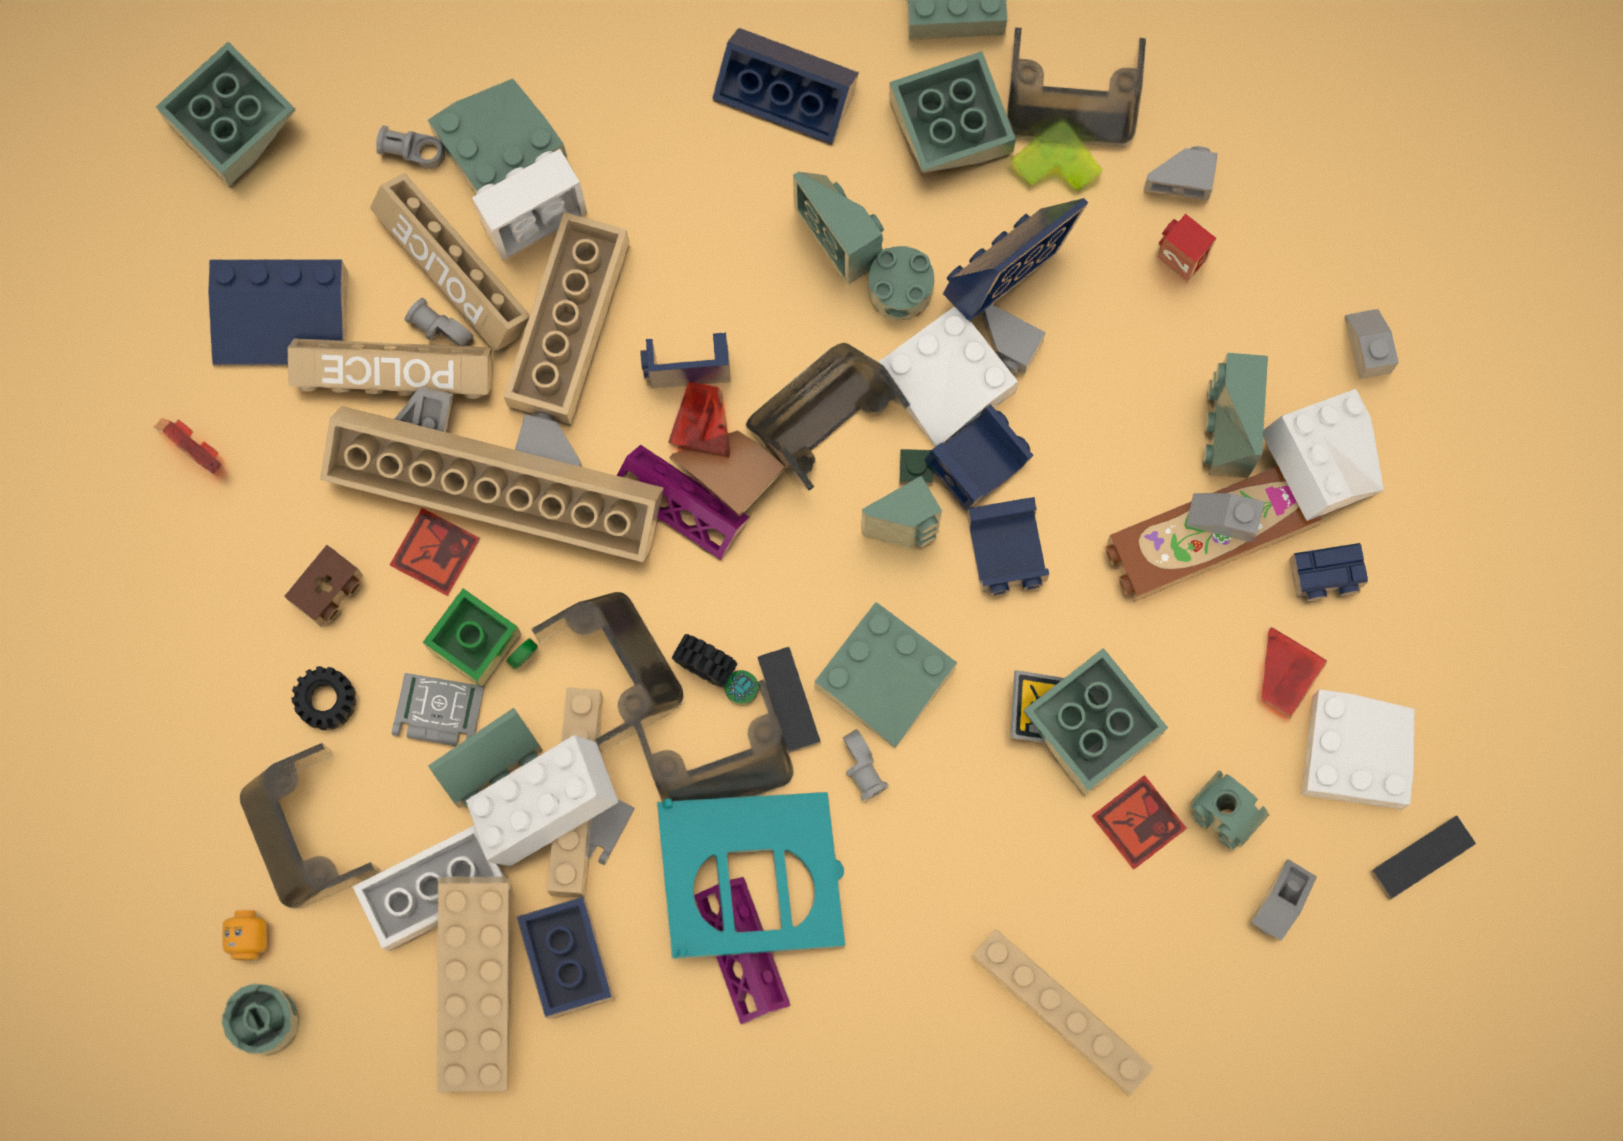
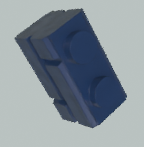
M1360 543L1294 553L1290 558L1296 596H1306L1307 601L1327 598V593L1340 591V596L1354 595L1360 593V587H1364L1368 582Z

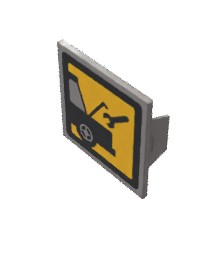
M1015 670L1010 738L1045 743L1023 710L1064 678Z

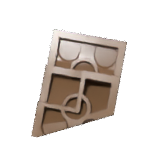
M738 430L673 453L669 457L690 478H694L715 498L718 497L739 518L785 470V466L774 456Z

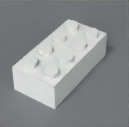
M573 735L467 799L466 802L487 861L510 867L617 804L618 799L597 743Z
M475 825L353 886L382 949L390 951L438 927V877H505L499 864L487 861Z

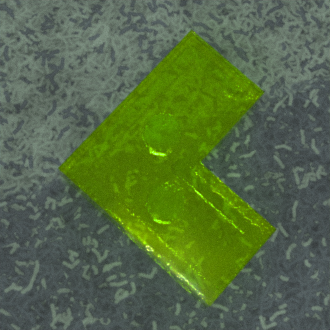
M1064 118L1011 158L1030 185L1055 166H1058L1074 188L1079 190L1103 171V168Z

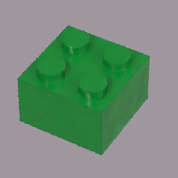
M462 588L422 643L429 651L482 688L519 638L521 632L518 626Z

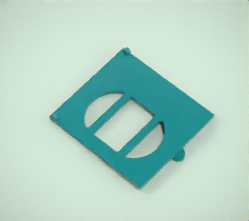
M828 792L672 801V799L667 798L663 802H657L673 959L845 946L838 880L844 875V867L839 860H835ZM770 850L773 853L781 929L736 932L734 928L727 853ZM784 851L793 854L805 865L814 887L812 907L807 917L796 927L792 925ZM711 856L716 858L723 932L716 930L703 919L696 907L693 895L695 876L700 866Z

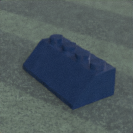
M738 28L727 42L712 99L833 144L851 102L859 72Z

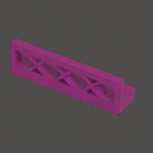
M641 444L626 456L617 476L625 478L629 471L637 476L640 482L663 487L662 494L666 496L669 506H660L657 518L720 560L725 556L734 537L745 527L750 518L745 513L739 518L718 497L715 498L701 484ZM688 510L691 512L697 525L689 526L683 522L680 511ZM714 528L726 536L721 546L710 540L707 529Z
M740 877L730 880L735 931H764L745 878ZM716 884L695 894L694 897L703 919L710 926L722 932L723 924L719 885ZM714 894L720 906L718 915L712 911L708 901V897ZM772 952L716 956L740 1025L791 1006ZM735 960L741 964L743 969L741 979L735 975L733 970ZM746 993L753 997L757 1008L756 1011L749 1013L745 1003Z

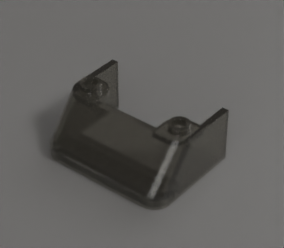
M1015 27L1006 114L1015 138L1115 148L1128 146L1134 140L1137 129L1143 86L1146 38H1139L1134 56V68H1121L1115 71L1109 82V91L1043 86L1044 71L1039 63L1033 60L1019 59L1022 28Z
M840 343L826 351L755 411L747 420L746 427L760 445L785 466V473L810 491L814 485L806 475L812 470L816 459L811 451L859 409L865 413H878L888 405L890 400L905 409L911 404L884 365L850 344Z
M612 592L577 602L531 629L540 644L568 627L574 633L582 636L591 635L602 628L635 686L624 691L618 700V711L625 723L595 739L602 753L676 711L683 703L684 692L682 686L633 602L622 592Z
M764 679L757 682L767 714L754 719L748 727V739L751 749L687 771L682 757L675 751L663 750L652 754L641 722L634 724L661 802L667 798L672 799V801L761 796L784 788L792 781L794 776L793 764Z
M323 743L273 763L242 788L239 797L240 804L277 896L283 905L291 909H301L381 873L380 868L370 862L339 875L335 864L327 857L315 856L305 861L301 858L278 799L288 796L296 790L299 783L298 771L333 757L332 751Z

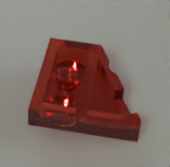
M688 382L668 441L672 447L729 458L730 446L723 392L718 387Z
M161 418L153 427L160 434L163 433L180 450L209 473L215 474L222 464L215 459L219 453L205 441L200 445L190 437L193 431L179 419L173 423L168 419Z
M1271 627L1268 631L1262 702L1291 719L1326 666L1327 660Z

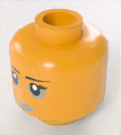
M254 910L234 911V917L224 920L222 924V949L225 953L231 955V960H257L258 954L264 953L267 949V922L263 918L255 917Z

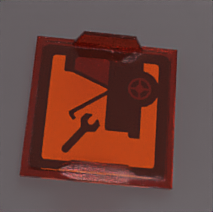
M421 508L392 559L390 566L448 596L480 538Z
M1145 775L1091 816L1133 870L1187 829Z

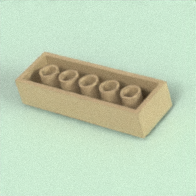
M566 212L563 213L503 396L507 407L535 414V412L545 413L554 417L556 421L571 425L629 245L627 230Z
M438 877L437 1092L507 1091L508 877Z

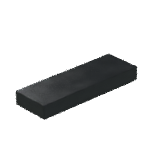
M790 647L758 656V662L788 753L820 744L821 741Z
M1456 815L1371 870V873L1390 900L1474 846L1476 842Z

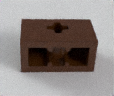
M326 545L284 597L321 627L325 621L329 623L335 618L340 610L338 605L345 596L350 597L358 590L362 583L360 578L363 574L356 566L329 545ZM323 583L331 585L332 590L329 593L325 590L322 591L320 588Z

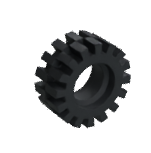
M684 634L672 655V659L684 669H688L689 672L698 675L703 680L723 688L738 664L732 657L726 655L725 652L689 634Z
M318 666L316 670L312 671L309 669L305 671L306 675L303 678L299 676L297 679L298 685L293 686L292 692L294 697H291V700L295 706L296 714L305 723L313 728L317 727L320 730H326V728H338L337 725L339 723L344 724L347 722L346 717L348 715L352 716L354 712L352 707L356 705V698L354 697L355 689L344 674L332 667L323 668ZM320 686L332 687L337 695L334 706L325 711L315 709L311 702L313 692Z

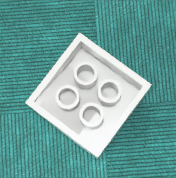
M560 149L555 152L547 151L539 155L535 159V163L524 169L519 167L512 170L506 175V179L496 185L491 183L483 186L477 191V195L472 197L483 229L502 261L557 231L564 212L580 217L588 213L580 181Z
M955 306L881 359L877 365L879 376L935 447L941 442L945 444L979 418L989 405L996 407L1015 393L1018 384L1016 378L972 322H969Z
M1356 389L1285 414L1264 429L1263 437L1306 521L1384 490L1372 419Z
M1319 689L1312 697L1301 795L1401 810L1409 806L1414 773L1415 709L1355 694Z

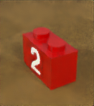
M1185 213L1179 221L1173 219L1162 232L1163 237L1158 243L1161 249L1157 258L1186 281H1189L1209 258L1217 238Z

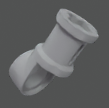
M383 125L379 129L376 140L377 154L384 155L385 153L400 155L403 156L404 160L418 162L421 167L426 169L438 167L444 159L445 152L440 141L430 135L415 133L414 131H408V133L389 130L388 126ZM427 145L436 146L438 149L436 156L430 160H425L420 156L421 149Z
M424 298L417 300L410 307L404 318V321L408 324L413 323L424 331L429 341L434 340L442 333L457 346H466L474 337L470 331L452 317L449 319L445 315L440 316L427 305V300Z
M858 729L842 737L857 762L856 765L846 771V774L855 780L862 793L860 798L865 802L882 793L889 785L887 782H882L874 769L872 753Z

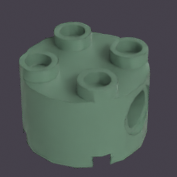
M908 246L885 248L878 253V256L872 262L868 274V290L872 304L882 315L895 320L911 319L917 316L923 309L925 310L930 304L934 290V270L929 257L925 253Z
M1218 770L1191 800L1190 809L1194 812L1191 816L1203 828L1207 829L1211 826L1220 834L1217 837L1219 841L1233 851L1237 846L1242 847L1267 819L1269 813L1264 805L1260 810L1255 807L1258 799L1241 783L1228 774L1222 778V771ZM1225 809L1233 810L1232 813L1228 814L1222 813L1221 811Z
M251 984L241 987L228 999L222 1016L225 1036L233 1046L251 1054L269 1055L278 1052L291 1042L298 1031V1014L294 1002L285 992L269 985Z

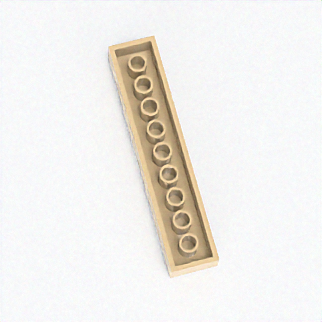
M341 406L330 417L320 480L639 562H644L651 549L663 493V487Z

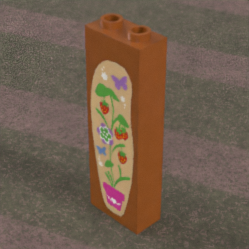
M1276 466L1213 492L1235 494L1264 501L1258 532L1252 542L1186 527L1191 502L1111 534L1105 550L1111 564H1117L1122 576L1118 578L1126 596L1131 594L1133 601L1136 602L1315 528L1322 521V518L1318 516L1306 521L1279 466Z

